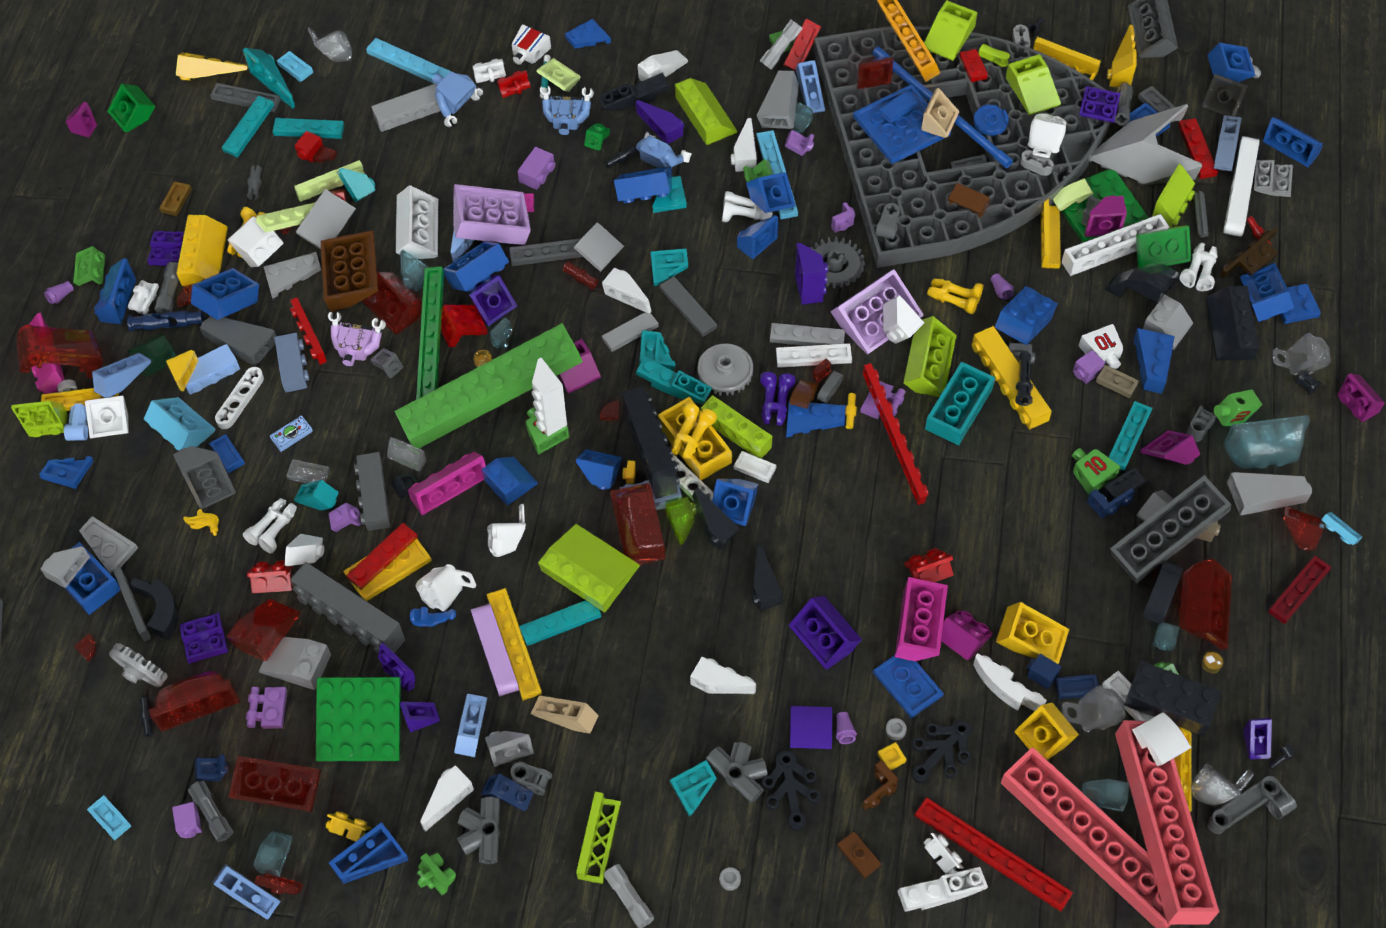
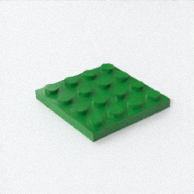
M1109 169L1085 178L1094 193L1092 196L1100 201L1104 197L1112 195L1124 197L1127 214L1123 228L1149 218L1115 170ZM1088 198L1079 204L1074 202L1061 211L1083 243L1100 237L1084 236L1086 227L1082 224V214L1086 209Z
M318 677L316 761H400L401 677Z

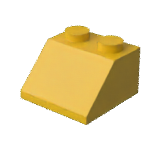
M1053 703L1041 705L1014 731L1029 750L1033 747L1046 760L1063 750L1079 735Z

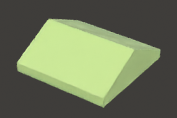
M554 58L537 70V73L568 92L581 78L580 75Z

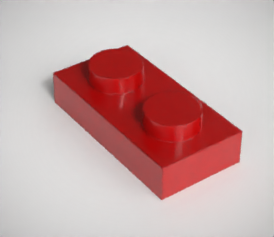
M977 49L960 52L959 57L970 82L987 79L988 73Z

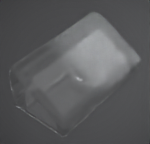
M393 437L390 438L387 457L416 471H421L427 461L424 451Z

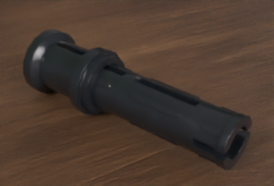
M1029 352L1019 354V381L1016 384L1018 392L1015 402L1021 406H1028L1033 402L1031 396L1033 384L1030 381L1031 354Z

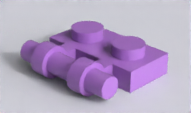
M879 381L880 385H883L885 388L887 401L892 402V414L895 417L897 414L896 409L904 400L905 390L899 389L894 394L892 393L893 386ZM869 392L861 407V413L878 419L880 415Z
M252 687L251 694L248 695V702L250 704L249 711L246 712L247 727L254 728L256 721H261L262 729L283 728L287 696L286 687H265L264 695H259V687ZM258 704H263L262 712H257Z

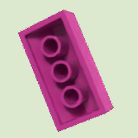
M38 313L25 329L26 338H24L26 347L30 348L28 357L30 362L34 363V366L31 368L34 376L38 378V381H35L38 391H42L43 394L58 393L57 385L64 381L65 378L52 332L42 314Z
M476 452L466 454L457 462L447 465L437 473L431 474L424 481L412 485L408 489L409 496L421 515L426 514L483 481L482 469L486 466L483 456Z
M908 577L903 592L895 650L896 658L918 661L939 656L948 585Z

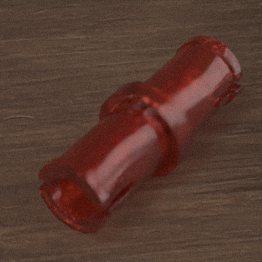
M569 261L564 265L563 271L574 277L576 282H581L592 290L597 286L598 280L587 274L583 268L580 269Z

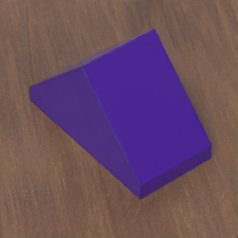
M402 701L400 703L410 732L440 721L435 704L432 702Z
M1271 718L1249 719L1243 729L1250 760L1271 758Z

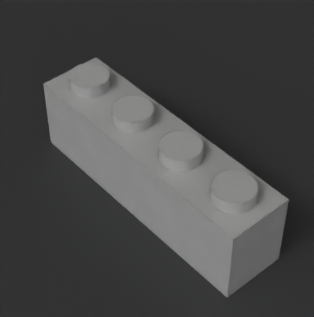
M436 84L371 106L374 119L380 131L389 130L441 111L435 98Z

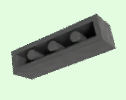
M380 453L356 456L357 463L354 464L355 474L359 475L356 485L357 490L361 491V496L358 497L359 506L363 508V513H360L361 523L366 525L368 531L390 528V516Z

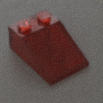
M268 599L239 619L228 633L227 638L236 649L267 661L301 613L298 610Z

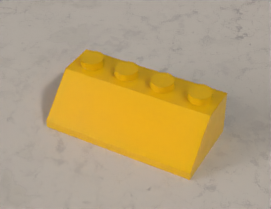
M188 215L176 273L182 286H193V284L220 274L228 231L226 225L206 215Z

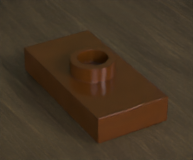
M852 832L837 844V847L864 879L881 867V863L855 832Z

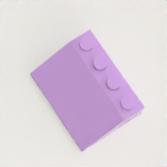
M454 184L455 237L525 245L531 229L524 193Z
M895 270L886 273L830 311L840 327L845 330L866 354H869L889 340L883 330V304L900 295L920 318L924 316Z

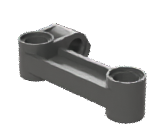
M1267 776L1222 808L1216 810L1208 819L1207 826L1211 832L1221 834L1263 804L1266 805L1272 816L1279 820L1296 809L1297 804L1275 777ZM1264 785L1269 786L1272 792L1267 791ZM1215 818L1221 819L1223 825H1219Z

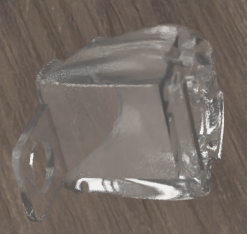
M308 27L314 45L332 61L343 62L352 58V47L345 33L337 30L318 40L314 30Z
M1307 333L1288 349V352L1277 348L1273 349V361L1278 366L1288 368L1292 375H1298L1306 370L1311 374L1331 363L1330 348L1320 336L1314 337L1311 333ZM1278 354H1282L1285 357V363L1279 361Z
M1102 686L1093 688L1080 699L1079 704L1069 702L1062 704L1063 716L1070 723L1081 724L1082 729L1086 732H1090L1092 729H1106L1115 726L1123 721L1126 716L1124 700L1112 688L1107 689ZM1069 707L1075 709L1077 713L1076 718H1071L1068 715L1067 709Z
M1207 763L1194 778L1191 785V793L1196 800L1215 806L1239 796L1241 790L1254 774L1251 770H1248L1235 785Z

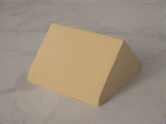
M939 88L935 89L924 112L922 131L946 138L960 111Z

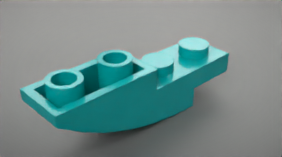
M645 356L635 373L651 382L652 387L685 400L690 397L695 403L704 404L712 387L681 371L676 373Z

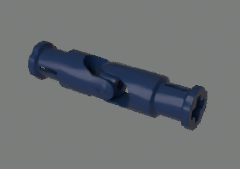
M200 309L194 312H187L185 310L162 314L151 313L139 317L129 315L127 317V325L130 332L138 329H145L147 331L159 328L188 327L193 324L202 325L205 318L204 312ZM172 317L177 320L174 324H171Z

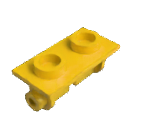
M336 811L334 814L327 815V817L332 818L326 824L328 831L344 836L347 829L346 838L353 841H358L365 835L366 831L372 830V827L367 826L366 821L356 818L355 820L348 819V815Z

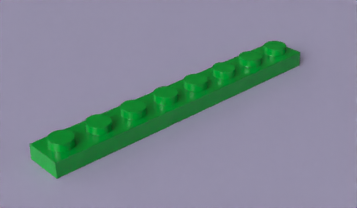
M442 266L424 269L416 400L436 390L438 384L444 269Z

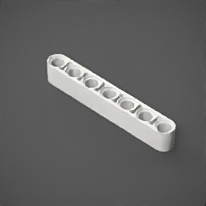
M1241 136L1223 230L1224 234L1238 237L1243 235L1259 139Z

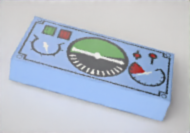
M300 416L270 435V438L282 452L313 432L306 420Z

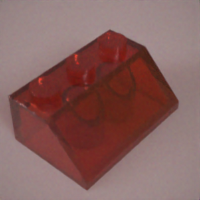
M377 272L378 292L362 300V302L380 320H384L386 326L394 334H399L418 320L422 313V300L393 272Z

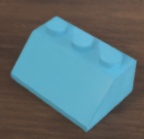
M179 397L152 400L144 417V420L150 424V427L156 429L177 450L190 446L197 447L215 432V428Z

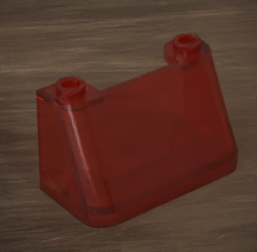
M24 325L17 333L20 372L30 373L31 367L37 366V368H41L43 363L79 366V372L85 370L87 378H93L92 372L100 369L102 366L103 355L95 334L89 330Z

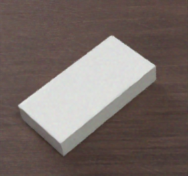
M741 451L734 464V469L769 483L776 470V464Z

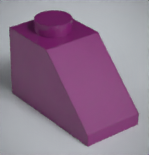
M83 102L74 108L66 120L71 133L88 138L97 126L87 102Z

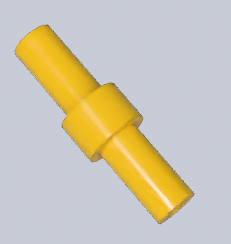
M854 393L848 394V405L845 407L847 429L853 428L854 416H856L857 411L855 406L856 394Z

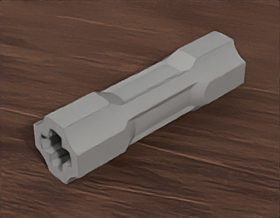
M790 20L771 49L767 50L760 61L772 70L782 53L795 40L803 28L793 20Z
M617 864L604 873V877L612 889L616 891L637 927L644 928L654 920V916L629 882L621 866Z

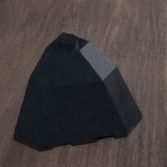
M1164 264L1136 268L1115 275L1105 290L1122 298L1127 289L1130 288L1158 303L1167 289L1172 290L1180 275L1177 271Z

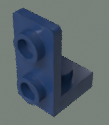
M1130 488L1108 503L1107 498L1095 489L1090 492L1087 503L1103 519L1107 515L1112 516L1122 505L1127 506L1130 504L1135 490Z
M501 774L489 776L481 796L498 797L512 806L526 811L533 792Z

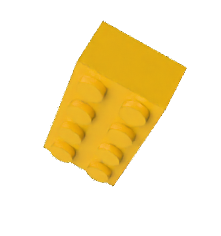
M690 397L658 414V419L662 425V432L665 433L671 444L685 420L682 412L684 403L690 402L695 404ZM699 417L694 423L693 427L691 428L688 434L689 436H692L698 424ZM712 425L704 431L698 442V447L695 449L696 452L689 459L683 458L687 444L683 443L679 451V455L700 480L707 478L732 463V451Z

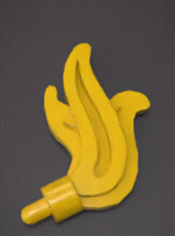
M199 509L197 516L183 518L185 523L190 525L192 529L208 526L210 527V532L214 536L217 535L219 519L215 514L203 513L202 509Z

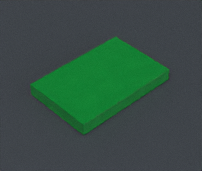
M1188 225L1136 234L1138 268L1161 264L1170 266L1191 262L1190 230Z

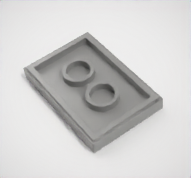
M325 189L297 229L296 234L321 249L320 241L337 238L356 208Z

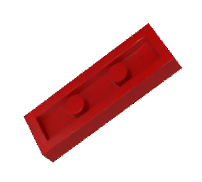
M808 19L804 20L801 26L803 29L796 37L783 66L796 72V66L798 63L805 61L821 26Z

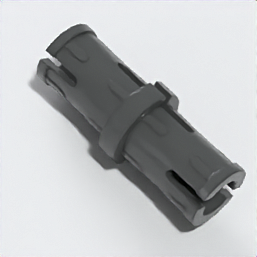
M253 165L250 169V178L247 181L249 186L247 197L252 200L254 195V200L258 199L259 187L262 183L260 179L262 168L256 165L255 171V165Z

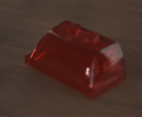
M645 483L610 491L624 555L639 565L665 560V546L650 484Z
M1214 559L1194 564L1183 573L1179 616L1180 628L1196 638L1212 642L1221 650L1228 649L1232 575Z
M212 670L162 688L155 698L154 708L149 709V713L157 727L163 732L240 703V700L230 680Z
M237 756L228 798L312 812L321 770Z

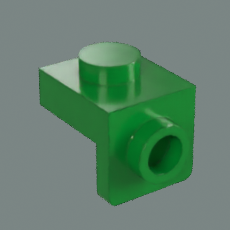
M594 124L587 129L584 145L598 151L601 150L603 140L609 136L610 129L606 128L603 124Z

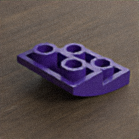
M1086 86L1079 116L1114 123L1121 93Z
M154 231L150 241L151 251L148 257V264L166 266L169 262L179 263L184 232Z
M219 613L180 624L181 636L189 664L228 652Z
M382 643L378 658L382 663L384 671L392 677H401V687L407 692L411 691L415 686L413 671Z
M791 706L790 748L832 749V707Z

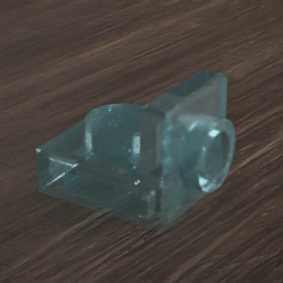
M801 103L796 105L794 127L792 130L802 134L812 122L813 110L809 106Z
M504 318L490 332L492 344L504 351L508 349L506 339L512 332L511 322L508 319Z
M1165 622L1158 624L1153 645L1164 651H1173L1180 627Z

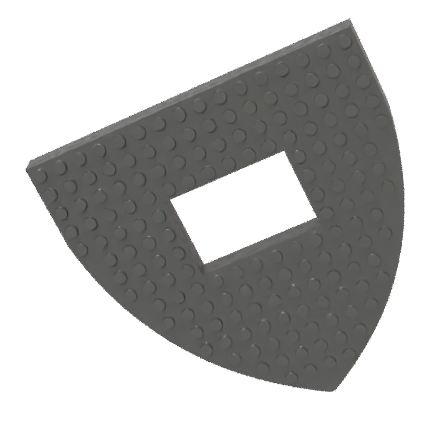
M914 26L922 41L925 42L931 27ZM881 27L814 38V55L877 268L945 257L973 249L998 239L1041 214L1046 200L1049 199V206L1054 204L1053 199L1060 190L1076 182L1086 170L1092 155L1101 145L1110 125V122L1079 116L1086 86L1102 90L1106 89L1080 72L1048 55L1011 41L971 32L953 61L930 52L939 68L940 74L927 82L924 81L892 27ZM982 44H985L997 50L1008 52L1010 54L1008 64L1040 54L1048 66L1061 105L1029 115L1006 79L1008 66L1001 67L990 60L980 57L988 73L987 79L970 82L959 57L960 52L977 49L979 53ZM876 47L883 49L895 62L933 94L935 89L939 88L947 98L966 95L973 117L978 108L984 105H996L1001 110L1004 109L1009 116L1006 130L995 136L982 135L1013 159L1012 164L1005 168L986 150L988 163L926 172L920 151L891 164L854 119L853 112L909 86V84L872 55L873 50ZM1036 114L1058 116L1066 121V131L1059 148L1060 151L1057 153L1051 152L1050 159L1054 164L1052 172L1045 176L1023 167L1020 163L1021 155L1024 151L1034 150L1028 146L1031 123ZM957 183L990 197L989 207L982 218L978 217L976 212L956 203L949 204L948 198ZM889 203H895L900 208L899 222L894 239L876 235L883 209Z

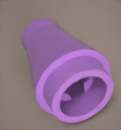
M995 274L991 277V282L998 298L1007 300L1012 297L1014 291L1010 283L1002 278L1000 274Z
M66 281L65 283L47 288L44 295L50 304H58L73 291V287L70 282Z
M840 712L836 715V738L841 744L853 743L857 733L849 718V714L847 712Z

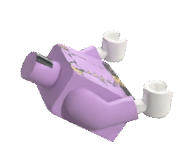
M332 312L329 313L328 318L333 324L331 325V340L334 348L338 350L340 357H343L342 363L344 365L353 366L355 360L364 361L368 355L379 348L382 335L380 331L386 326L384 320H381L380 326H377L378 319L374 318L372 321L373 327L344 322L338 325V322L341 320V314L337 312V319L333 320Z

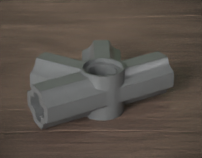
M734 742L731 756L718 746L710 752L706 760L725 778L728 785L733 786L750 803L754 802L764 791L755 779L768 776L765 761L763 758L748 761L752 747L746 743ZM736 771L740 776L733 778L730 776V773Z
M485 797L481 799V814L467 807L459 816L458 824L470 831L458 837L457 840L466 855L479 848L480 863H498L499 837L501 834L499 829V798ZM488 827H494V831L491 834H485V830Z

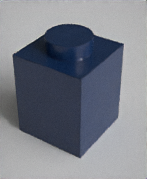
M1039 654L1037 659L1032 658L1028 664L1027 669H1029L1027 677L1048 690L1058 676L1061 666L1044 655Z

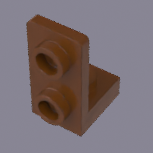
M882 760L875 765L874 776L880 784L884 783V785L864 800L863 809L865 811L870 807L872 809L881 802L882 797L885 795L890 796L897 789L898 778Z

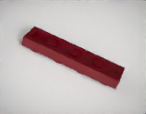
M1314 556L1274 603L1268 613L1283 624H1286L1332 567L1317 556Z

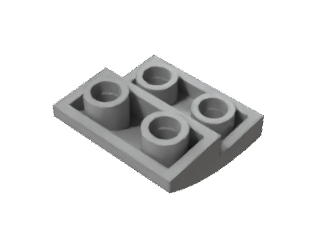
M1256 160L1254 190L1268 195L1291 197L1293 165H1274V160Z
M597 222L574 246V249L601 272L624 246Z

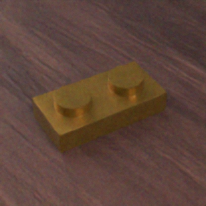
M174 181L160 206L161 213L178 216L192 190L191 186Z

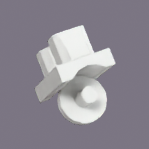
M493 59L491 62L477 63L472 66L476 83L488 80L494 82V79L506 76L502 59Z
M141 280L139 285L133 289L134 295L128 304V308L135 310L138 314H147L151 302L157 296L158 284H151Z

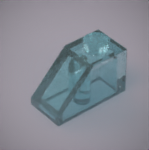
M402 249L400 251L402 282L407 288H412L417 292L424 285V269L429 267Z
M1111 779L1083 782L1082 793L1097 807L1123 811L1128 802V782Z
M272 831L260 844L253 864L257 871L279 877L293 837Z

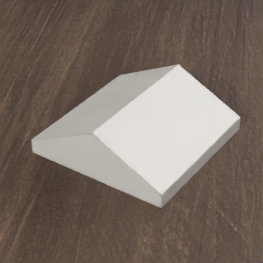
M124 396L85 401L90 438L129 433L128 412Z

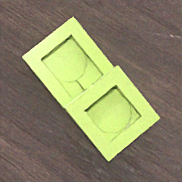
M1083 179L1062 188L1053 201L1057 208L1062 211L1074 202L1079 204L1094 193L1086 180Z

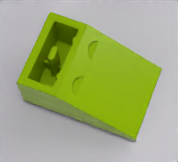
M946 0L924 42L927 49L932 53L953 61L975 28L977 12Z
M1040 54L1008 64L1006 79L1029 115L1061 105L1048 66Z
M43 401L11 405L12 410L29 437H40L41 435L50 434L58 435L64 433V427L68 424V412L62 403Z

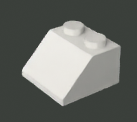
M254 216L227 239L250 267H259L283 244L274 231L265 233L256 223V217Z
M900 295L883 304V330L887 338L895 344L910 338L924 324Z

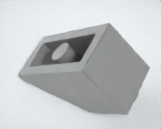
M82 546L56 552L44 561L41 571L46 578L66 588L90 556Z

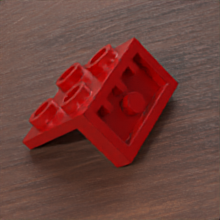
M475 305L443 306L441 332L448 347H455L462 335H486L488 333Z

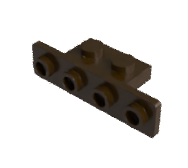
M1275 227L1271 231H1265L1258 242L1254 240L1247 247L1248 250L1246 252L1241 251L1234 258L1236 259L1232 263L1230 261L1222 267L1223 272L1220 277L1223 279L1238 266L1251 277L1279 253L1268 243L1275 236L1278 229Z

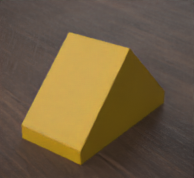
M193 350L166 361L180 391H184L199 361Z

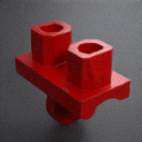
M525 70L522 72L517 71L512 76L502 77L497 81L503 98L515 93L519 95L522 93V90L531 87Z

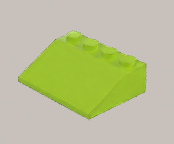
M577 524L556 541L538 562L542 572L604 613L640 567L638 563Z

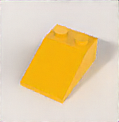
M1019 602L1007 607L996 642L1011 651L1037 659L1039 654H1042L1059 665L1069 629Z

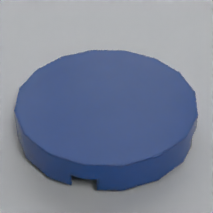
M996 105L981 106L975 112L973 118L975 128L980 133L991 136L1004 132L1009 122L1007 112L1004 109L1001 110Z

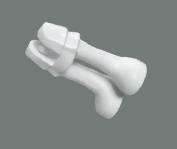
M725 192L722 222H729L733 215H742L754 220H765L772 217V212H763L751 199L732 192Z
M1200 243L1194 249L1190 268L1184 269L1180 274V281L1185 286L1192 288L1196 282L1199 266L1203 265L1201 275L1196 284L1198 291L1211 290L1215 283L1214 277L1210 273L1218 257L1217 248L1212 246L1209 252H1205V243Z
M280 498L268 508L267 514L258 523L244 531L243 537L250 544L257 545L259 543L264 551L270 554L274 553L277 548L274 539L277 533L294 517L297 506L290 503L284 509L286 500ZM275 519L276 521L263 533L265 528Z

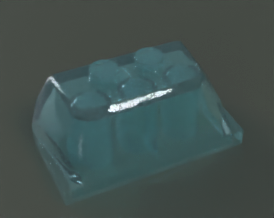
M1308 415L1233 424L1224 446L1232 461L1241 469L1265 468L1270 465L1282 466L1287 463L1297 462L1304 446L1305 431L1310 423Z

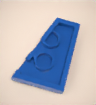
M789 401L786 437H791L793 434L801 432L803 434L810 433V430L815 429L824 430L844 426L846 405L810 403L808 409L791 405Z

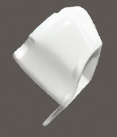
M1036 114L1031 123L1028 146L1034 149L1033 155L1050 158L1051 152L1057 153L1060 151L1059 148L1066 131V121L1064 119L1048 114Z
M524 504L519 505V523H493L487 527L488 547L493 556L500 557L516 550L526 526Z
M447 564L445 567L433 568L431 572L420 578L416 583V588L422 601L432 609L439 608L442 612L452 604L463 586L476 587L471 573L456 570L451 564ZM461 575L468 577L470 583L465 582Z

